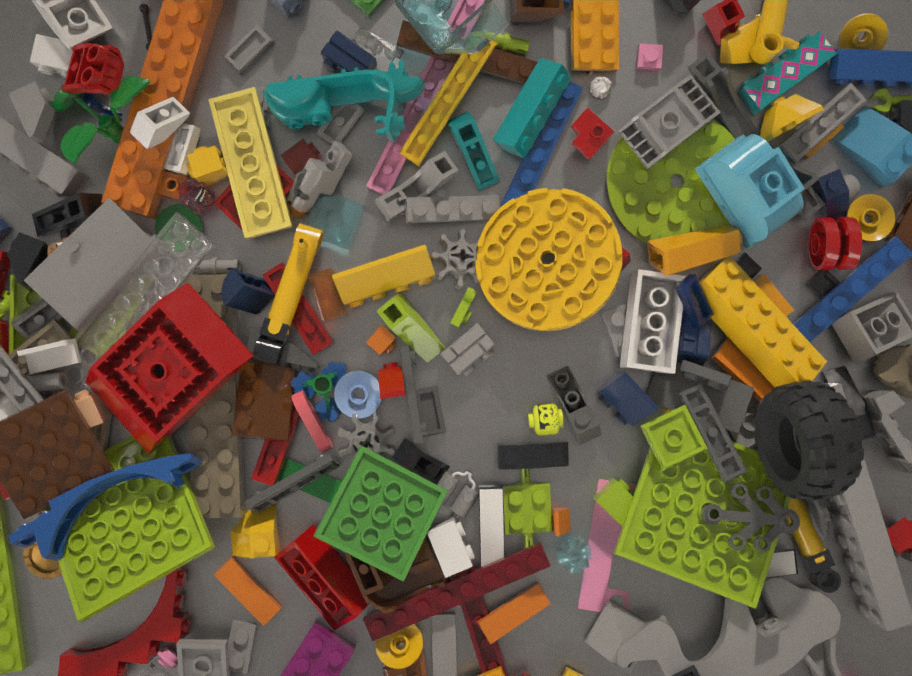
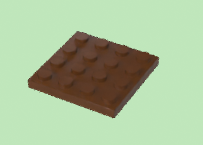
M68 389L0 420V482L23 519L49 508L48 501L89 480L115 471Z

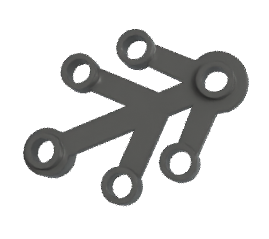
M743 484L733 485L731 487V495L738 499L749 512L722 510L716 504H707L701 509V518L708 524H717L721 520L748 522L741 531L729 537L728 543L730 547L737 550L743 549L746 545V540L764 524L774 526L763 536L754 539L753 546L760 552L768 551L771 547V542L781 533H794L800 525L798 514L791 509H783L772 497L773 492L767 486L758 487L755 491V496L759 501H764L774 515L764 514L748 495V489ZM737 487H741L743 490L741 496L736 494ZM762 489L767 491L766 498H762L760 495ZM712 509H714L717 512V517L715 519H712L710 517V511ZM787 516L791 519L789 526L784 523V519ZM736 537L741 541L737 547L733 543ZM761 539L765 541V547L763 549H761L758 545Z

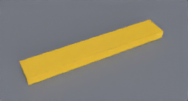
M478 29L476 30L401 148L400 155L415 165L420 166L497 45L494 40Z

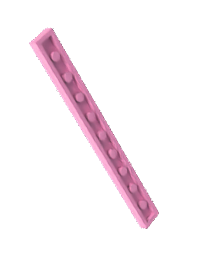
M458 0L443 32L467 40L486 0ZM430 56L420 77L424 81L425 89L417 98L407 103L402 113L405 121V130L401 131V136H398L396 143L388 141L366 185L367 188L381 195L393 189L407 161L399 152L452 70L454 63Z

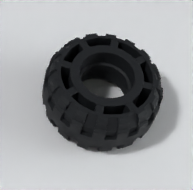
M801 381L775 387L772 389V392L766 394L763 400L760 401L757 407L758 412L754 418L755 443H757V453L765 468L766 475L773 481V485L780 492H784L787 497L808 502L830 498L847 491L855 483L856 478L859 477L862 470L861 462L864 459V448H862L863 436L861 428L858 427L857 417L853 409L848 406L847 400L840 392L836 393L833 387L818 381Z

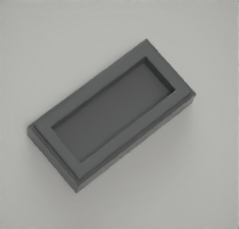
M437 386L416 390L421 422H426L428 436L446 433Z

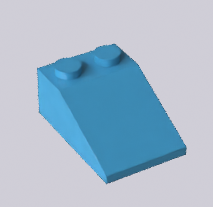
M866 105L844 125L840 132L831 138L880 188L894 183L912 165V134Z

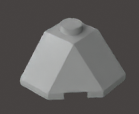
M34 81L8 94L28 138L41 143L44 141L55 112L52 104L54 97L47 87H43Z

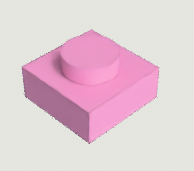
M639 43L636 70L660 71L662 68L663 45Z

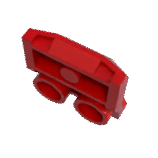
M91 43L75 45L72 48L73 53L65 83L61 89L62 91L70 94L103 93L108 95L119 88L125 65L118 48L113 45Z

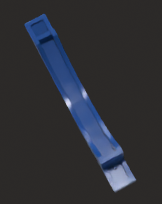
M190 453L168 456L126 466L89 480L48 501L51 510L41 513L39 518L19 526L17 531L8 536L11 545L27 548L37 542L42 558L58 561L63 558L68 536L76 520L98 495L119 483L141 478L162 480L180 488L185 485L182 475L201 465L202 461Z

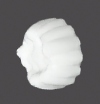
M605 76L595 77L590 82V92L595 98L603 99L610 95L612 82Z

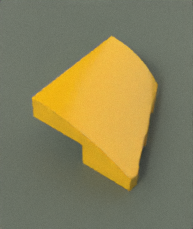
M761 14L756 15V19L750 23L739 26L734 33H729L721 38L720 63H755L750 55V49L756 41Z

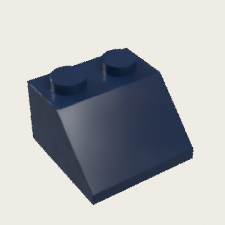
M617 371L597 390L600 394L598 399L607 408L611 406L617 412L614 416L623 425L635 426L659 409L625 371Z

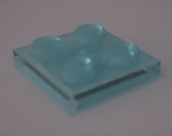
M320 193L313 205L307 226L323 230L322 241L349 250L365 205L335 194L331 196Z

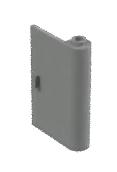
M108 198L24 281L67 322L82 332L165 252L163 248L165 243L156 234L151 236L145 233L111 198Z

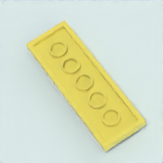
M252 87L208 99L244 238L250 239L293 227L257 89Z

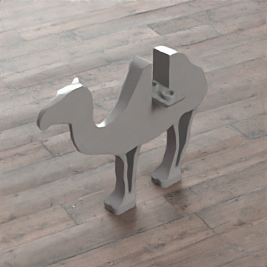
M770 577L765 579L761 591V597L767 613L761 612L752 618L747 605L725 598L720 636L711 651L702 659L689 661L684 657L675 632L668 624L666 616L661 615L658 619L640 626L629 639L619 645L617 649V663L621 667H627L634 661L657 660L665 676H672L692 665H695L700 676H779L804 659L813 676H842L835 660L836 635L840 628L841 615L831 599L823 593L808 588H798L779 577Z

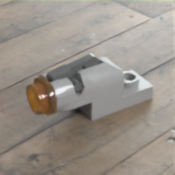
M334 141L324 161L309 158L303 171L296 174L287 198L290 215L302 219L305 215H308L320 193L332 196L352 157L350 151L342 143Z

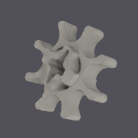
M460 229L458 232L459 240L457 242H450L446 235L442 234L439 242L444 245L445 252L441 254L433 252L430 256L431 261L439 260L445 267L443 271L439 272L437 279L442 280L446 274L454 275L457 280L456 289H460L463 286L462 278L466 275L471 276L475 283H479L475 263L477 260L476 249L478 248V241L475 244L467 243L464 238L465 229ZM458 255L461 256V260H464L463 263L460 262V258H457Z
M377 412L373 413L372 420L366 424L358 420L357 413H353L352 421L356 425L355 428L351 431L338 428L337 431L338 437H344L349 441L346 447L338 449L339 457H343L348 453L355 455L359 447L362 446V441H365L369 434L370 441L366 442L365 448L377 454L385 451L393 455L395 453L394 446L383 442L387 435L394 434L393 426L390 425L386 429L377 428L375 425L379 420Z

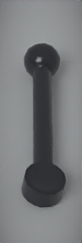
M142 3L139 9L143 14L148 41L146 49L148 50L152 39L147 14L149 7L147 4Z

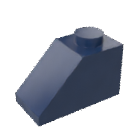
M838 169L819 177L820 179L811 185L812 189L825 203L819 209L821 217H831L834 220L839 217H846L849 209V189L841 170Z

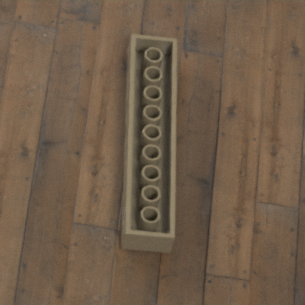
M227 274L183 276V285L190 283L240 339L239 310L225 306L222 301V284ZM240 370L188 419L189 453L200 458L202 461L201 465L190 471V483L204 519L241 517L247 513V507L244 503L246 501L244 439L232 435Z

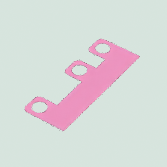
M598 479L596 494L609 480ZM626 483L631 490L636 489L637 485ZM596 501L578 609L602 612L608 599H611L614 595H621L625 600L623 608L628 610L630 594L627 591L608 588L613 551L622 526Z

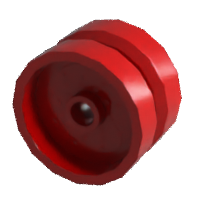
M818 217L814 219L808 237V254L812 267L816 271L831 270L834 267L837 270L854 269L859 263L862 252V232L857 219L854 217H839L836 220L831 217Z

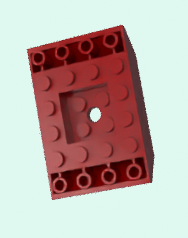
M186 283L158 300L89 368L85 382L150 455L242 369L254 355L192 285ZM157 364L162 365L165 370L162 378L157 377L155 374Z

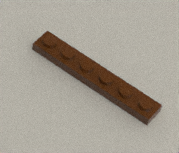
M403 20L396 46L455 64L469 43V40ZM494 48L480 72L525 85L537 61Z

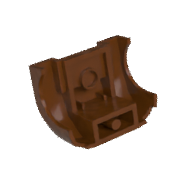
M427 534L404 582L344 552L363 598L367 604L370 603L376 609L381 610L382 613L393 612L401 603L414 595L428 589L445 586L450 580L449 577L445 578Z

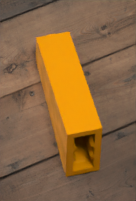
M725 225L647 241L649 264L666 276L741 253L742 235L739 229L731 225Z

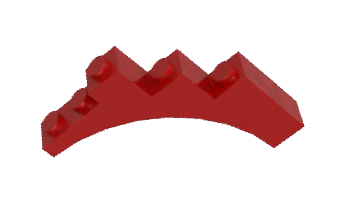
M184 566L166 575L165 585L156 606L135 631L107 645L92 648H69L60 655L58 676H126L128 672L127 662L148 664L158 655L159 641L177 643L179 639H184L189 634L191 628V621L188 620L189 612L179 611L184 604V595H181V591L187 578Z

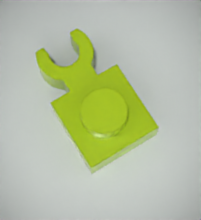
M468 287L450 322L451 325L457 328L461 324L466 325L471 315L468 309L477 293L476 290Z

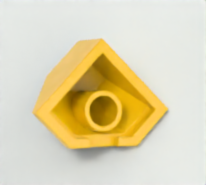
M794 94L787 99L783 95L771 103L773 107L764 113L760 137L769 143L798 127L824 109L822 105Z
M277 503L258 514L248 510L231 531L233 556L246 558L276 556L281 551Z

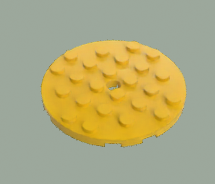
M541 188L528 191V194L517 199L509 200L494 213L485 225L479 238L477 260L475 261L477 278L487 300L499 314L512 323L524 328L538 331H555L570 328L586 321L606 304L618 284L622 270L623 254L620 236L613 220L598 203L584 194L573 190ZM547 253H551L555 256L554 263L543 264L542 257Z

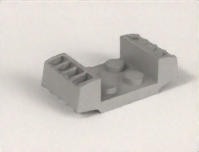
M689 75L621 127L618 133L648 170L721 112L693 76Z
M870 390L860 394L870 413L876 436L873 439L887 459L894 460L905 473L912 474V443L902 436L899 431L900 426L898 422L889 416V414L905 405L904 401L894 391Z

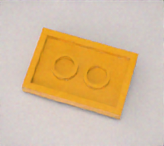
M571 0V70L607 72L619 70V0Z

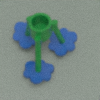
M329 362L328 367L322 369L321 375L316 376L314 373L306 374L305 372H299L298 377L291 380V386L295 389V394L304 390L309 399L313 396L314 392L323 396L322 402H318L315 405V410L319 413L321 420L327 419L329 422H334L342 412L337 407L335 398L332 397L330 399L328 393L331 391L332 385L336 387L338 381L347 374V367L342 362L337 364Z

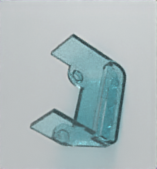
M395 0L398 9L436 54L477 53L509 25L492 0L484 2L455 30L442 16L451 7L452 0Z

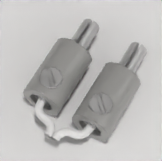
M445 471L437 484L447 490L441 503L443 505L447 503L460 483V480L455 477L456 475L462 477L468 475V480L472 484V487L465 484L450 508L453 513L449 520L455 517L457 522L460 517L465 518L478 499L479 492L475 490L476 484L472 480L470 472H454L451 474Z

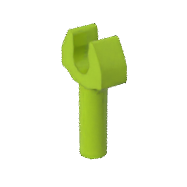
M887 88L880 89L872 94L870 99L880 98L883 104L876 105L871 109L879 114H885L890 111L892 105L901 100L912 101V94L891 96Z

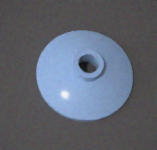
M349 372L338 381L335 387L334 398L336 405L348 417L352 418L353 413H357L358 419L368 417L381 404L379 382L368 372ZM356 390L363 391L362 398H357L355 396Z

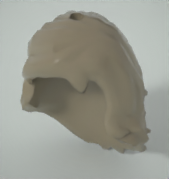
M912 345L895 346L876 355L878 359L873 362L876 365L873 368V373L877 380L887 385L896 394L912 399Z

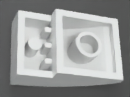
M31 0L50 28L68 49H72L75 45L83 44L113 30V27L95 0Z

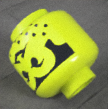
M555 404L535 405L533 413L528 414L529 428H534L535 433L539 436L558 434L560 428H563L562 409H558Z

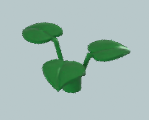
M127 76L121 79L119 88L109 94L112 99L109 102V106L114 116L106 114L102 117L77 97L81 93H65L61 90V86L59 91L53 96L54 101H52L55 111L67 109L75 100L99 120V128L92 123H84L82 126L72 127L61 141L63 155L72 163L77 164L80 155L90 145L97 133L102 134L105 138H109L114 143L120 142L124 126L121 124L123 119L116 110L126 106L151 82L137 76Z

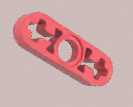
M304 390L291 395L294 406L319 451L323 453L332 449L331 439Z

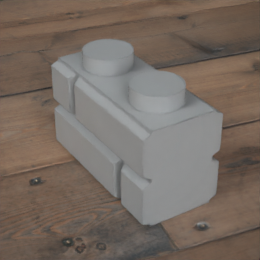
M476 323L440 354L458 376L462 373L467 376L476 368L474 363L481 358L485 361L494 353L492 348L495 344L479 324Z

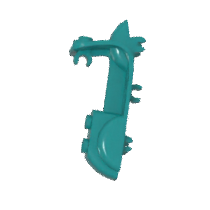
M400 60L398 63L399 68L397 69L394 62L391 61L388 71H359L355 67L352 72H346L345 69H342L341 73L310 78H302L297 74L296 80H293L292 75H290L287 81L267 84V89L263 90V95L271 112L280 122L292 129H299L303 125L309 124L321 126L332 121V106L386 100V116L375 117L377 124L384 123L385 126L382 129H376V133L378 136L387 135L390 142L396 143L398 136H401V131L405 130L401 103L417 98L425 89V84L421 78L409 77L405 71L404 62Z

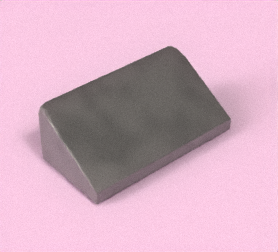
M41 297L13 317L11 325L28 340L54 319L59 320L62 316Z

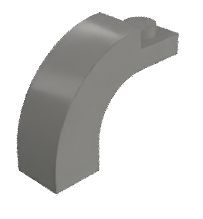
M444 151L427 160L422 168L406 182L378 197L375 200V204L387 221H390L401 214H405L404 199L406 197H431L449 182L459 170Z

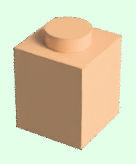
M87 389L74 395V401L90 427L104 423L110 416L106 405L93 391L90 392Z

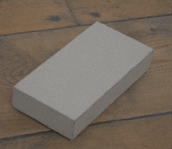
M256 24L223 58L242 75L274 44V41Z

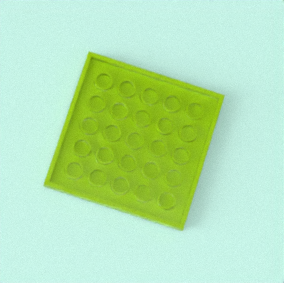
M133 436L104 451L115 471L126 466L178 455L171 436L150 455ZM186 474L182 475L185 485L180 488L162 480L149 478L133 479L119 483L98 495L80 514L68 536L63 558L58 560L77 621H86L215 548ZM51 507L43 510L42 513L51 510Z
M732 442L747 472L725 483L722 481L707 450L666 470H662L650 447L613 554L756 609L779 536L771 542V547L766 552L757 551L753 546V541L756 537L767 533L774 525L764 524L746 540V545L743 549L737 550L730 547L728 543L729 537L741 531L748 522L721 520L717 524H708L701 518V509L707 504H716L722 510L749 512L738 499L731 495V487L735 484H743L747 487L748 495L764 514L774 515L764 501H759L756 498L755 491L758 487H769L773 492L772 497L783 509H788L791 498L787 497L784 492H780L773 485V481L768 478L762 461L759 459L758 451ZM737 487L736 494L741 496L743 490L741 487ZM762 489L760 492L762 498L767 497L765 489ZM714 509L710 511L712 519L717 517V512ZM736 537L733 543L737 547L741 541ZM761 539L758 543L761 549L765 547V541L763 539Z

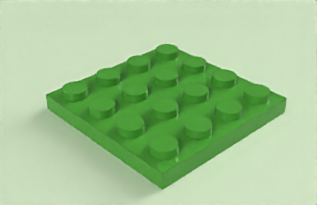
M360 446L314 537L404 582L447 490Z

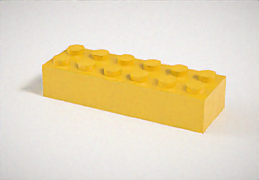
M731 256L725 257L713 265L688 291V294L774 388L795 382L813 381L827 363L823 356Z

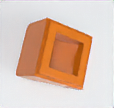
M552 508V531L554 535L561 536L570 532V509Z

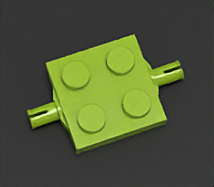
M520 469L521 482L514 485H503L504 534L522 535L525 549L533 545V535L539 532H553L550 483L531 482L530 470Z

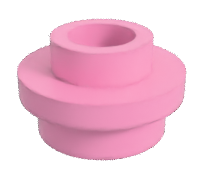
M165 646L163 650L157 652L160 656L158 662L165 668L169 669L171 666L176 668L178 666L177 653Z

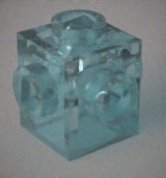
M569 536L565 537L563 541H558L559 549H556L558 564H562L565 571L569 570L570 573H579L584 571L583 568L589 567L588 560L592 559L590 545H586L582 538ZM573 553H579L580 555L578 558H571Z

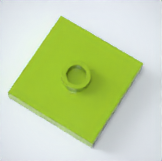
M682 405L640 426L662 470H666L708 449L686 405Z

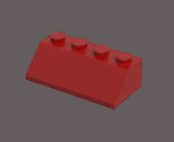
M311 525L274 558L335 631L357 618L369 604L363 598L351 568L344 563L338 552L330 544L314 537L317 529L314 525Z

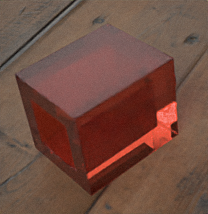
M301 139L280 156L296 176L298 172L303 171L309 158L319 160L317 155L320 152L312 142L307 144L304 139Z

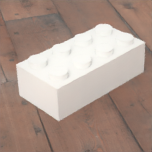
M640 269L631 273L620 368L675 374L686 276L675 274L665 276L661 272Z

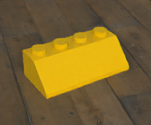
M426 244L332 275L343 304L345 306L350 305L351 309L364 305V300L373 298V301L384 299L387 297L386 293L394 290L398 294L410 290L409 286L416 283L419 286L432 282L431 278L436 277Z

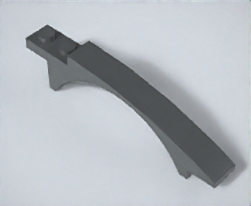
M708 52L688 66V70L717 109L720 110L721 113L717 116L735 139L743 134L745 137L751 134L760 136V131L753 124L736 95L730 72L726 67L721 69ZM787 159L805 188L800 192L804 207L798 214L803 220H806L825 205L811 187L820 178L815 173L805 170Z

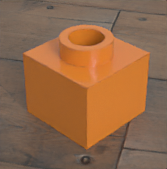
M164 171L158 194L186 203L185 197H188L193 181L188 177ZM176 182V187L171 189L172 183Z
M381 325L366 343L379 355L382 356L384 353L388 355L397 346L395 343L397 337L384 325Z

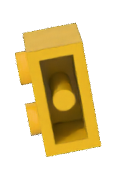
M215 145L209 148L206 146L198 147L193 150V153L187 155L189 163L186 164L190 176L194 177L197 182L210 187L229 180L223 154Z

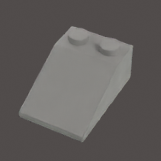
M897 291L855 309L831 324L856 365L912 338V315Z

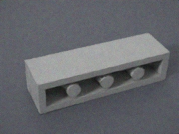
M0 117V157L2 158L5 155L10 159L8 162L10 165L20 171L24 168L30 172L28 177L39 184L44 182L49 185L47 190L58 197L74 195L87 175L41 143L28 138L25 132Z

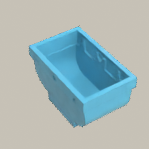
M743 134L695 168L729 224L741 232L742 244L745 248L752 247L757 242L764 240L802 211L804 207L800 192L805 188L779 147L772 149L769 143L758 135L751 134L745 137Z

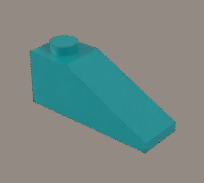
M467 111L448 120L449 130L477 189L481 191L499 182L500 179L475 118Z

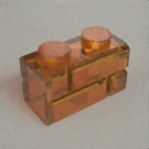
M332 268L308 275L323 322H330L348 316L346 306L343 304L333 281L332 275L335 274V271Z

